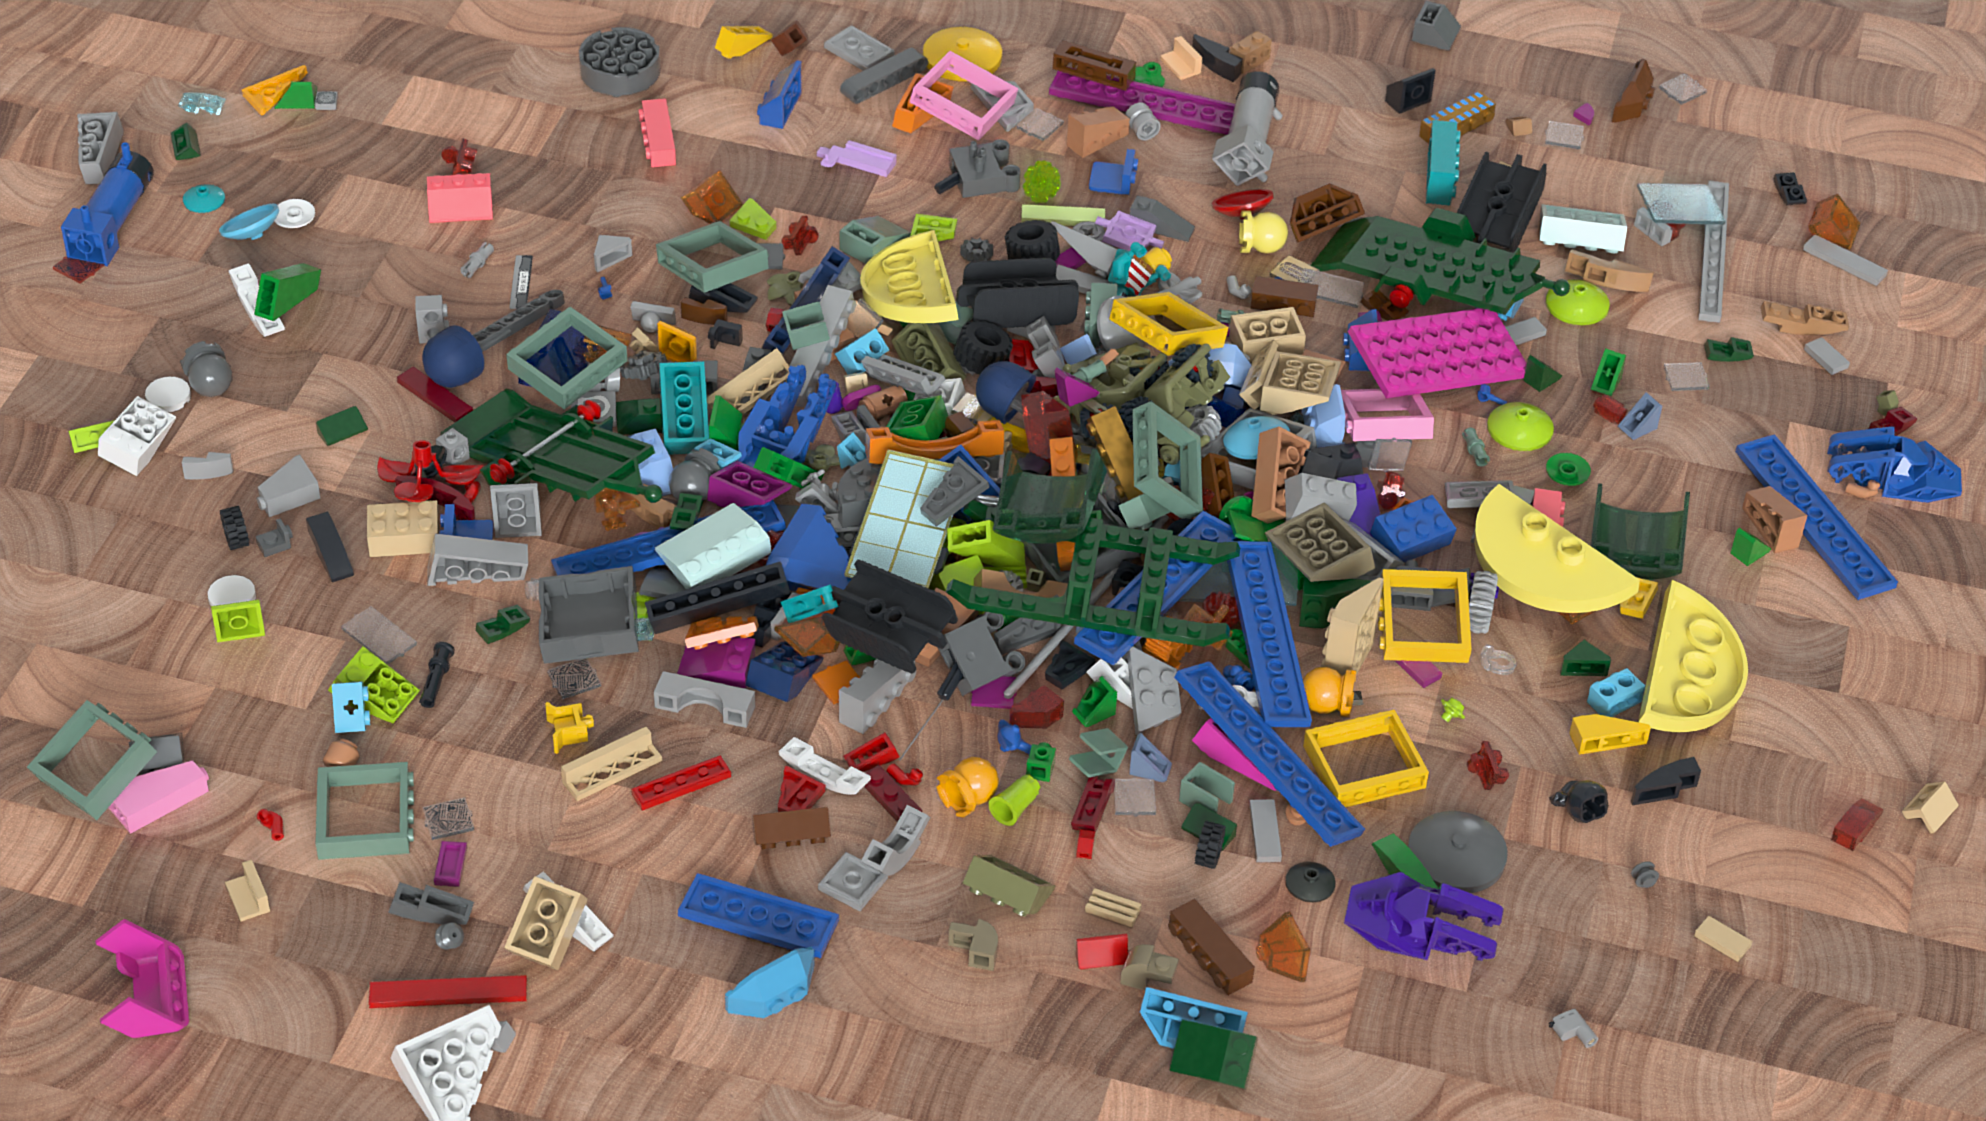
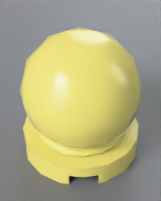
M1251 211L1241 212V217H1244V222L1239 224V244H1243V247L1240 248L1241 253H1249L1252 247L1258 252L1273 253L1284 246L1288 237V228L1282 217L1272 212H1262L1255 217L1252 216Z

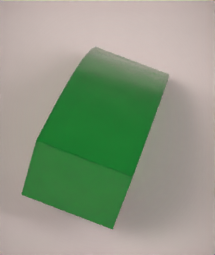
M764 447L761 448L753 467L800 489L811 484L808 483L803 487L801 485V482L806 480L809 474L818 472ZM824 474L818 477L820 481L822 480Z
M1394 833L1372 843L1374 850L1389 875L1402 872L1426 887L1438 889L1420 860Z

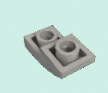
M208 452L207 458L183 457L182 460L185 479H210L232 474L234 471L232 457L228 453Z

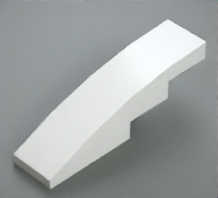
M544 871L536 876L554 883ZM532 880L524 885L523 890L526 893L529 890ZM585 905L573 937L592 951H595L610 940L613 934Z

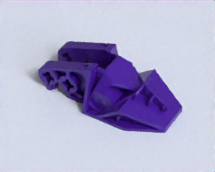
M1399 872L1351 886L1344 923L1377 949L1428 960L1431 949L1457 955L1458 952L1465 953L1470 951L1478 957L1477 960L1482 961L1483 959L1495 957L1497 942L1441 920L1439 917H1435V919L1426 917L1428 905L1434 906L1432 915H1440L1442 912L1455 915L1457 919L1463 921L1468 916H1474L1482 919L1481 922L1489 927H1493V924L1500 926L1504 909L1499 904L1444 883L1438 889L1426 887L1404 873Z

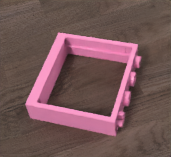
M949 51L913 87L910 103L973 138L980 140L1014 104L1018 88ZM949 70L1000 98V100L983 118H980L929 90V88Z
M1381 389L1341 390L1346 432L1350 434L1353 441L1433 438L1434 417L1420 394L1386 399ZM1408 410L1411 416L1359 417L1357 412Z

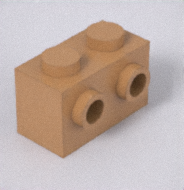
M1257 30L1230 47V54L1243 58L1242 74L1270 58L1272 39Z

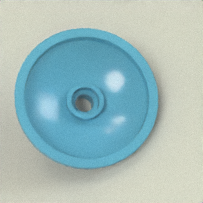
M265 204L252 208L228 220L220 227L219 232L221 236L229 239H258L263 236L262 232L273 224L280 209L277 204Z
M1249 417L1238 421L1227 430L1223 438L1224 447L1229 454L1235 457L1257 459L1259 434L1261 432L1278 426L1289 432L1290 429L1284 422L1274 417Z

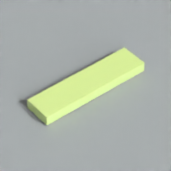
M1022 204L1021 223L1027 220H1044L1050 223L1054 221L1063 226H1075L1081 222H1096L1098 216L1105 218V209Z

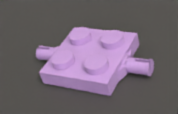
M1118 211L1111 220L1100 216L1096 219L1095 224L1106 228L1102 242L1130 251V246L1134 242H1138L1145 248L1151 245L1161 249L1164 245V241L1153 237L1157 225Z

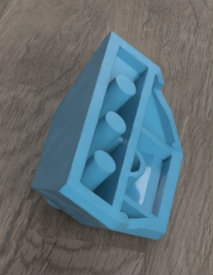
M812 947L795 949L748 975L737 984L734 990L731 989L725 993V1010L731 1014L766 1018L771 1014L780 1012L791 1003L802 1000L804 996L808 995L814 970V949Z
M1146 987L1140 1010L1141 1015L1161 1046L1175 1049L1181 1020L1243 1033L1248 1012L1149 987Z

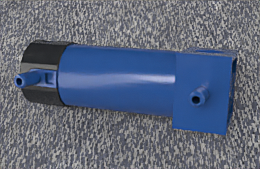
M124 142L121 144L122 152L118 153L88 203L81 206L80 209L72 208L61 225L67 259L73 260L72 258H74L76 261L80 259L83 262L85 260V262L88 261L87 263L91 261L92 264L99 265L100 263V265L108 266L119 249L117 233L154 177L152 164L139 153L130 151L129 143Z

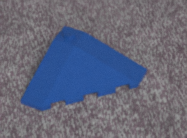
M801 504L769 555L766 565L781 561L791 591H797L798 587L816 590L830 584L844 590L852 579L845 577L850 557L843 545L840 546L836 540L839 536L830 522L827 523L824 517L826 512L822 506Z

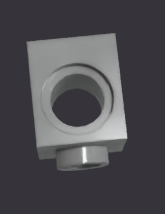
M451 428L436 438V445L443 446L447 450V457L444 462L447 466L460 465L470 458L468 438L455 429Z

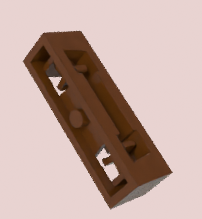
M1062 40L1053 53L1052 69L1126 91L1135 79L1136 61ZM1069 63H1072V68H1069V67H1066V66H1067ZM1107 74L1111 75L1110 79H1114L1115 76L1119 77V82L1107 79Z

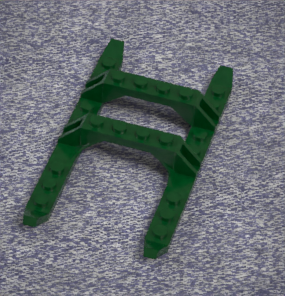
M974 500L964 506L963 512L976 522L991 520L1007 532L1075 543L1069 582L1063 596L1045 598L971 586L953 579L948 583L946 593L967 609L1201 647L1230 637V628L1227 623L1207 624L1160 616L1169 558L1216 565L1240 556L1241 548L1238 542L1199 540L1172 535L1173 531L1150 527L1149 531L1106 525L1103 524L1102 519L1080 516L1079 520L988 506ZM1099 547L1145 554L1136 612L1089 605Z

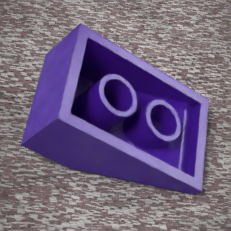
M1368 473L1337 478L1340 481L1356 484L1357 506L1349 521L1355 523L1373 538L1370 531L1375 518L1381 514L1375 489Z

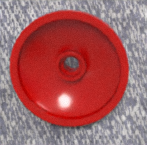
M1267 189L1234 192L1215 199L1212 202V208L1226 216L1239 217L1240 220H1244V217H1241L1242 211H1251V214L1260 212L1273 200L1274 194L1273 191Z

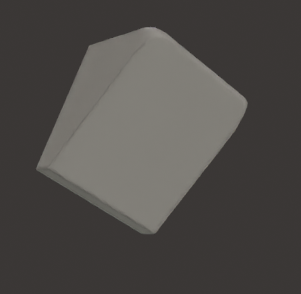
M499 1021L501 1030L498 1038H494L491 1049L504 1053L509 1048L516 1033L507 1021Z

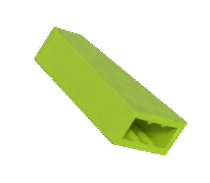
M991 520L947 528L948 551L968 558L978 555L981 562L995 567L1025 566L1024 543Z

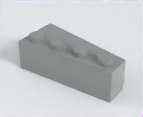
M117 112L77 114L79 121V167L86 184H100L106 171L115 159L124 133Z
M435 534L427 565V586H434L436 582L447 581V585L457 584V581L471 580V583H481L484 579H492L493 582L524 580L528 567V544Z
M876 659L873 668L867 666L863 670L861 678L854 677L850 681L849 685L851 686L849 688L843 686L839 690V723L864 734L869 727L875 725L879 715L888 710L892 700L901 695L905 685L913 681L917 670L915 673L910 674Z

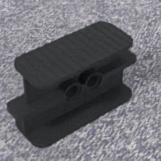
M1486 151L1457 211V213L1467 216L1474 234L1479 236V244L1486 238L1488 243L1509 248V252L1512 253L1516 251L1544 191L1547 164L1544 163L1540 171L1522 166L1523 156L1517 154L1510 167L1489 161V152Z
M1051 258L973 261L964 268L963 283L957 289L956 301L961 307H972L973 320L987 321L1001 328L1026 327L1043 316L1050 326L1067 325L1074 322L1077 317L1079 285L1073 279L1058 280L1056 277L1057 265Z
M856 560L854 565L857 573L845 589L832 586L833 591L831 593L834 601L837 600L839 607L835 609L833 614L823 613L822 615L829 634L836 641L841 642V644L866 653V655L884 661L910 674L915 673L916 666L914 661L927 643L940 649H944L947 642L941 632L948 623L956 624L958 621L952 603L941 593L930 590L913 581L911 582L901 576L899 577L866 561Z

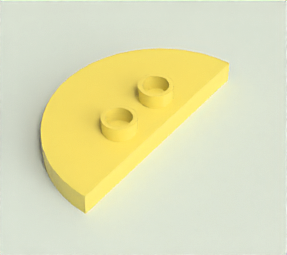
M935 230L916 234L891 244L873 256L864 266L860 276L864 301L873 312L892 320L910 323H938L959 320Z
M1498 484L1481 504L1475 524L1474 544L1477 558L1484 571L1497 574V586L1513 598L1525 604L1549 611L1581 613L1612 607L1638 593L1640 582L1638 578L1502 485Z
M1672 580L1664 594L1638 722L1649 724L1651 728L1661 731L1690 732L1710 727L1729 714L1745 689L1748 677V663L1743 644L1726 617L1703 596L1687 586Z

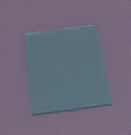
M1637 183V188L1654 223L1725 225L1726 221L1708 185Z

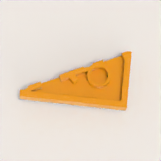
M302 65L242 89V96L262 116L285 95L291 87V82H300L308 74L307 67Z

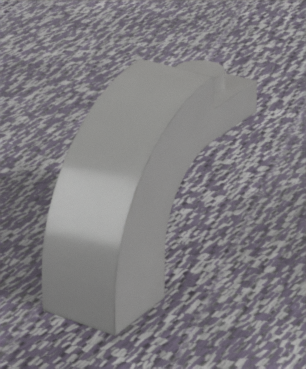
M907 805L889 837L882 843L872 839L861 862L888 876L897 873L906 865L921 843L919 838L931 817Z

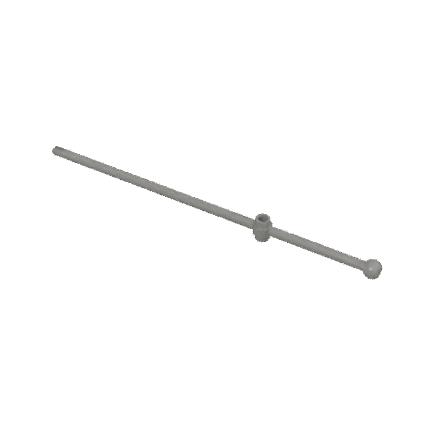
M1170 512L1157 518L1150 527L1160 529L1173 513ZM1118 568L1109 572L1093 590L1089 605H1093L1112 584V578ZM1063 624L1004 691L1006 699L1012 698L1074 626Z

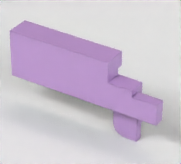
M850 140L845 148L833 145L831 149L820 147L817 151V156L824 158L821 161V165L826 167H832L838 162L887 177L896 165V154Z

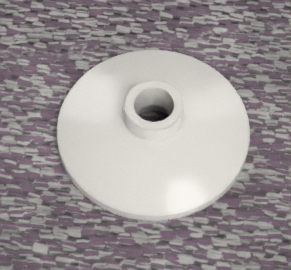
M301 199L283 201L278 204L280 211L275 219V223L285 228L305 226L314 219L315 208L311 203Z

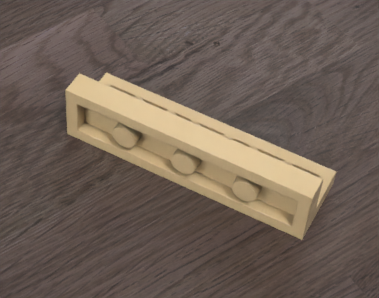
M1275 341L1255 355L1239 395L1252 409H1256L1261 405L1263 385L1278 348V344Z
M776 348L708 396L707 404L712 411L715 395H719L742 414L746 413L755 406L759 398L766 399L776 391L780 383H787L790 366ZM785 369L788 372L782 378H776L777 373ZM763 383L769 384L768 388L764 391H758L759 386ZM751 396L750 401L747 403H740L743 397Z
M644 727L561 766L562 783L575 800L579 801L661 762L662 756L652 745L650 730ZM649 751L652 755L648 759L638 758L640 754ZM623 762L631 764L627 769L617 768ZM600 773L610 774L606 779L596 778V775ZM586 783L588 787L578 791L574 785Z

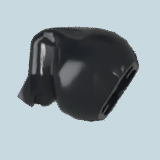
M1591 780L1569 781L1560 791L1549 797L1551 804L1557 807H1566L1573 820L1579 823H1589L1604 817L1609 807L1607 790L1601 784Z

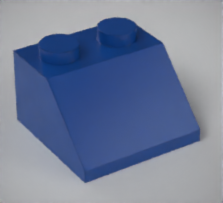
M1374 309L1349 323L1347 333H1343L1342 343L1343 346H1346L1344 349V361L1348 362V370L1370 371L1350 337L1348 330L1354 325L1378 322L1377 311Z

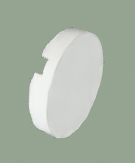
M163 377L149 384L145 391V398L151 404L167 412H173L183 408L184 403L190 401L191 391L188 383L183 379Z
M231 575L216 580L208 590L210 606L256 599L253 583L243 576Z

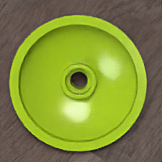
M1578 279L1566 280L1570 284V291L1565 296L1556 295L1552 289H1549L1545 301L1547 309L1553 316L1563 322L1573 325H1590L1601 321L1608 314L1610 307L1608 296L1602 289L1588 281Z
M1524 402L1506 403L1495 408L1490 413L1487 422L1488 432L1497 443L1518 451H1532L1542 448L1549 443L1554 432V425L1548 414L1537 406Z

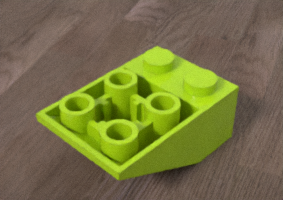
M362 646L332 683L363 681V687L368 686L369 701H365V711H370V715L390 723H394L420 691L364 646ZM332 684L328 689L330 693H332ZM350 700L348 706L358 709V705L353 704V700Z

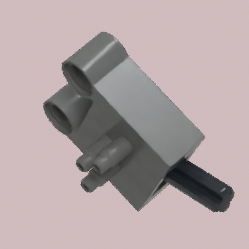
M998 139L991 143L978 145L976 141H971L970 146L949 149V166L952 174L935 184L934 188L938 194H942L957 185L962 198L1005 191L1016 192L1020 188L1021 170L1016 165H1007L1009 163V143L1007 141Z

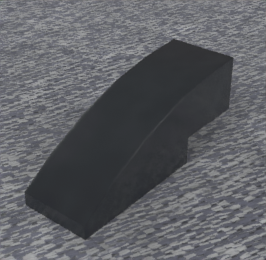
M1196 34L1193 36L1192 47L1202 57V64L1231 82H1234L1241 75L1243 58L1230 54L1229 47Z
M732 283L705 293L692 285L689 293V299L702 304L709 299L727 306V312L748 313L758 300L757 296Z
M329 512L306 518L307 529L316 546V553L331 582L354 576L346 550Z
M791 594L758 603L755 606L753 615L757 618L758 629L754 632V635L746 638L755 639V645L762 648L771 639V621L781 609V601L787 600Z
M1695 757L1666 764L1644 777L1634 786L1631 799L1632 806L1678 798L1681 789L1697 787L1701 769Z

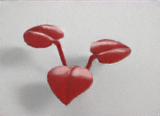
M419 440L413 443L410 463L390 461L380 457L377 464V472L383 481L396 483L395 478L397 476H413L416 472L414 466L416 464L417 482H405L397 485L394 489V495L400 500L423 502L430 499L433 495L432 485L421 484L422 468L428 467L432 461L440 477H445L446 482L456 485L473 482L480 474L483 464L449 465L441 469L436 459V453L431 451V443L426 440Z

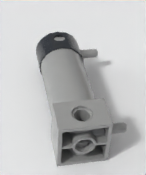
M1261 71L1247 73L1242 78L1228 135L1216 141L1212 156L1213 161L1236 186L1256 176L1261 182H1265L1268 179L1264 172L1270 169L1274 151L1266 144L1272 116L1276 120H1280L1283 116L1276 108L1279 84L1273 76Z

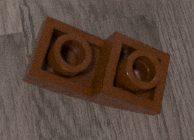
M685 297L681 301V318L696 323L715 325L717 319L727 321V306L709 299L702 304Z

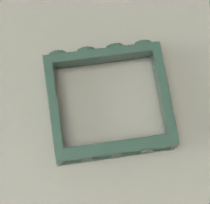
M721 221L656 244L658 264L704 293L769 269L767 249ZM720 242L742 255L707 269L685 256Z
M572 307L560 312L553 320L544 324L537 332L528 336L525 341L512 348L506 354L508 370L564 410L628 361L626 345ZM572 326L607 352L561 387L526 362V360Z
M1151 401L1134 408V487L1181 519L1199 515L1203 511L1200 436ZM1157 431L1180 446L1181 492L1158 477Z
M86 700L31 761L27 768L43 783L95 820H98L157 751L149 744L151 739L146 734L141 732L138 735L136 728L128 722L123 725L124 721L112 712L109 715V711L100 703L94 705ZM100 719L134 744L88 796L85 797L51 772L94 723Z
M408 762L318 768L316 849L318 860L410 854V842L414 841V830L410 828V824H414V811L410 809V805H414V791L410 790V787L414 786V772H409ZM400 782V832L329 837L330 787Z

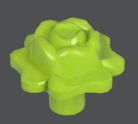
M1453 697L1448 701L1441 700L1445 710L1441 717L1445 721L1449 722L1452 717L1465 718L1462 714L1465 707L1460 701Z

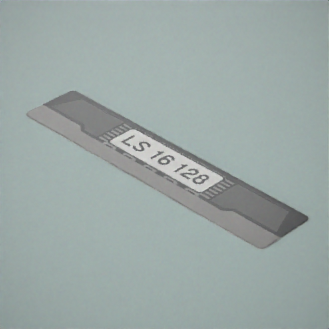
M516 255L510 309H518L528 302L532 255Z

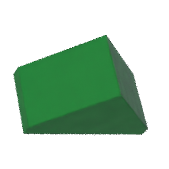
M1605 348L1591 390L1612 397L1622 378L1626 355Z
M1739 527L1736 531L1730 554L1746 566H1749L1769 553L1772 548Z

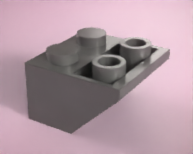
M1426 0L1415 20L1412 41L1450 51L1461 29V25L1445 5Z

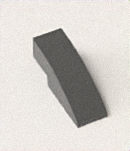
M399 882L388 913L435 924L456 923L460 925L467 924L474 902L428 885L425 886L424 890Z

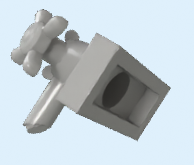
M823 469L809 474L807 479L801 482V485L803 487L808 483L811 484L797 492L795 499L800 505L822 506L826 514L838 513V504L835 501L838 500L837 488L839 483L834 482L832 489L827 484L821 483L818 477L825 473Z

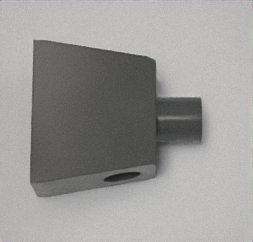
M1414 560L1406 561L1404 566L1398 565L1395 567V570L1429 571L1427 568L1418 567V563ZM1391 587V607L1431 611L1433 588Z

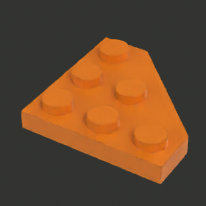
M729 616L726 618V621H722L721 617H711L693 622L685 637L687 648L701 649L707 647L708 643L715 641L718 644L726 643L731 640V637L739 635L740 638L750 637L757 631L758 621L756 616L748 617L747 621H743L741 616Z

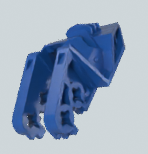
M804 365L790 366L787 383L779 384L770 401L759 398L739 431L738 451L741 452L742 457L738 461L754 467L761 448L764 447L796 462L803 463L809 444L814 442L836 388V381L830 379L829 374L821 373L818 379L819 387L817 393H810L804 410H800L796 414L799 427L794 434L793 427L787 426V423L805 383L806 368Z
M1894 427L1841 432L1833 434L1829 438L1827 454L1832 456L1827 472L1830 473L1831 478H1835V483H1840L1843 478L1853 474L1855 483L1859 486H1867L1870 480L1879 482V489H1882V497L1925 503L1953 498L1962 494L1961 468L1927 441L1916 444L1912 439L1894 436Z

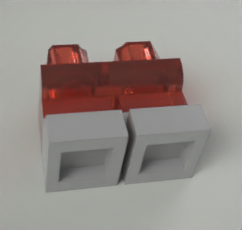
M1655 201L1651 208L1646 209L1642 207L1637 210L1634 226L1644 234L1649 235L1653 241L1662 247L1679 237L1680 230L1685 227L1687 218L1682 214L1677 216L1672 214V206L1668 203L1660 205Z

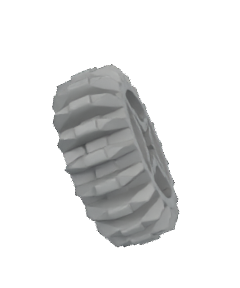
M1197 404L1195 407L1186 409L1194 416V421L1189 429L1200 437L1208 435L1210 441H1214L1215 436L1220 434L1219 431L1222 429V423L1213 407L1207 404L1204 406Z
M1477 571L1473 580L1469 602L1470 631L1477 634H1486L1489 631L1498 577L1497 574L1489 571Z

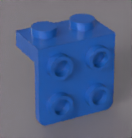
M1127 149L1124 165L1094 162L1089 189L1097 192L1129 195L1131 183L1135 184L1138 168V158H1135V150Z
M445 504V514L440 515L441 528H444V530H440L439 534L493 540L492 520L456 521L455 504Z

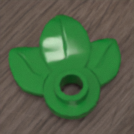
M1148 62L1141 67H1136L1135 82L1162 88L1165 85V78L1161 75L1162 69L1158 63Z

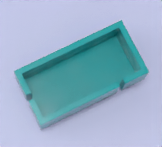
M1432 121L1430 134L1432 138L1429 141L1427 159V204L1450 206L1451 198L1456 197V182L1459 179V142L1461 131H1457V122Z

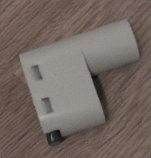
M1576 1009L1557 1015L1548 1024L1549 1028H1553L1562 1041L1578 1036L1586 1048H1590L1598 1042V1037Z

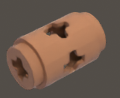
M892 385L879 392L864 396L859 401V406L865 405L873 418L878 420L895 413L900 402L908 401L901 386Z

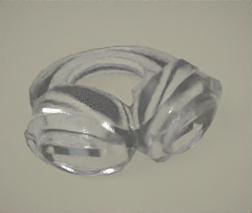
M1489 644L1483 647L1480 656L1483 669L1501 675H1508L1515 671L1517 661L1513 655L1506 651L1494 650V646ZM1505 658L1510 664L1501 666L1497 662L1490 660Z

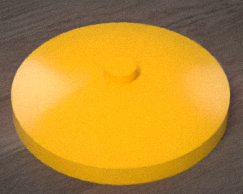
M952 27L938 31L927 39L923 47V56L928 59L927 68L929 70L949 51L991 74L999 68L1002 61V47L998 40L985 31L971 27ZM949 70L941 76L952 81L967 82V80Z

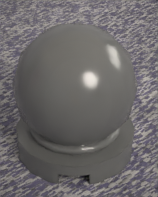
M201 341L185 350L186 355L183 360H180V363L194 391L205 397L222 395L229 388L233 380L232 369L226 361L222 347L215 342L214 344H206L205 341Z
M700 448L698 451L692 449L686 455L685 461L676 465L669 476V488L677 501L680 493L703 496V501L706 500L708 497L709 477L721 470L717 464L719 459L710 451L704 448Z

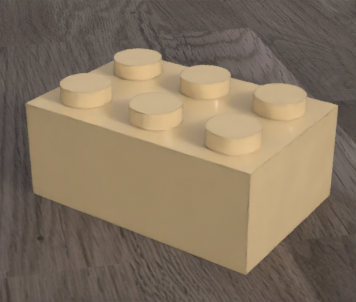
M1294 307L1231 315L1230 338L1233 345H1237L1242 352L1250 357V362H1253L1255 355L1273 341L1278 344L1276 351L1297 355L1303 354L1306 334Z
M437 501L367 505V541L370 557L425 554L431 552L434 535L439 534Z
M534 876L504 948L513 954L559 970L588 899L581 893Z

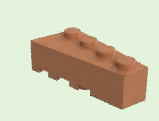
M1280 426L1259 434L1252 516L1267 524L1286 518L1285 480L1298 475L1300 466H1303L1305 463V450L1309 449L1311 442Z

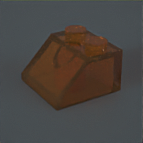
M720 170L707 176L681 197L693 216L709 224L724 221L743 205Z
M1837 193L1817 202L1808 227L1812 235H1817L1842 248L1851 249L1861 223Z

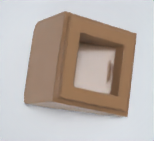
M1520 116L1505 120L1506 125L1514 136L1532 133V119Z

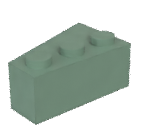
M1145 493L1118 505L1128 528L1144 530L1152 526L1153 520L1171 512Z

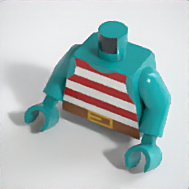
M1134 242L1130 246V251L1117 249L1108 282L1110 284H1117V296L1127 297L1128 295L1135 297L1140 295L1146 287L1157 282L1156 279L1160 278L1162 281H1167L1172 275L1164 265H1159L1156 268V273L1153 274L1154 269L1141 258L1147 253V249L1138 242Z

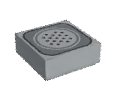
M317 92L316 110H336L338 92Z

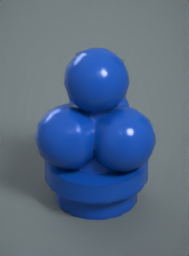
M1227 665L1224 667L1222 674L1232 686L1239 685L1250 692L1254 689V681L1250 672L1244 671L1239 665Z

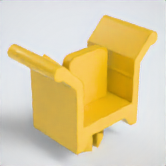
M549 702L545 703L547 722L553 724L555 728V733L553 734L555 754H558L559 750L565 745L588 742L587 727L588 729L594 727L592 715L583 717L581 703L555 707Z

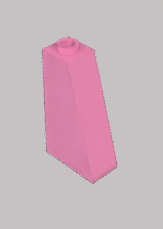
M193 760L136 776L108 808L131 834L209 791L207 785L209 776L203 767L199 768Z

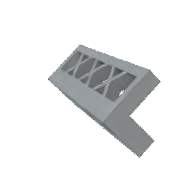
M884 354L878 360L865 356L861 361L869 377L894 386H901L903 389L925 397H930L946 380L942 374Z

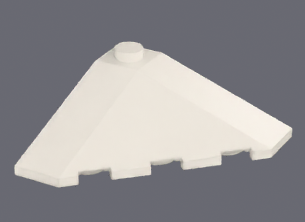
M490 1005L395 1046L391 1060L403 1083L430 1121H470L471 1118L468 1115L472 1104H476L482 1086L480 1080L483 1071L488 1069L493 1054L491 1047L494 1038H498L501 1026Z

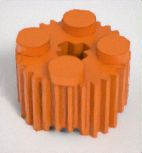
M1147 638L1142 651L1178 669L1181 665L1179 660H1182L1185 652L1190 653L1194 645Z

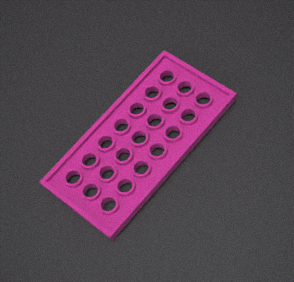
M1479 308L1354 325L1348 330L1350 337L1386 399L1522 379L1525 375L1527 365L1525 359L1497 313Z

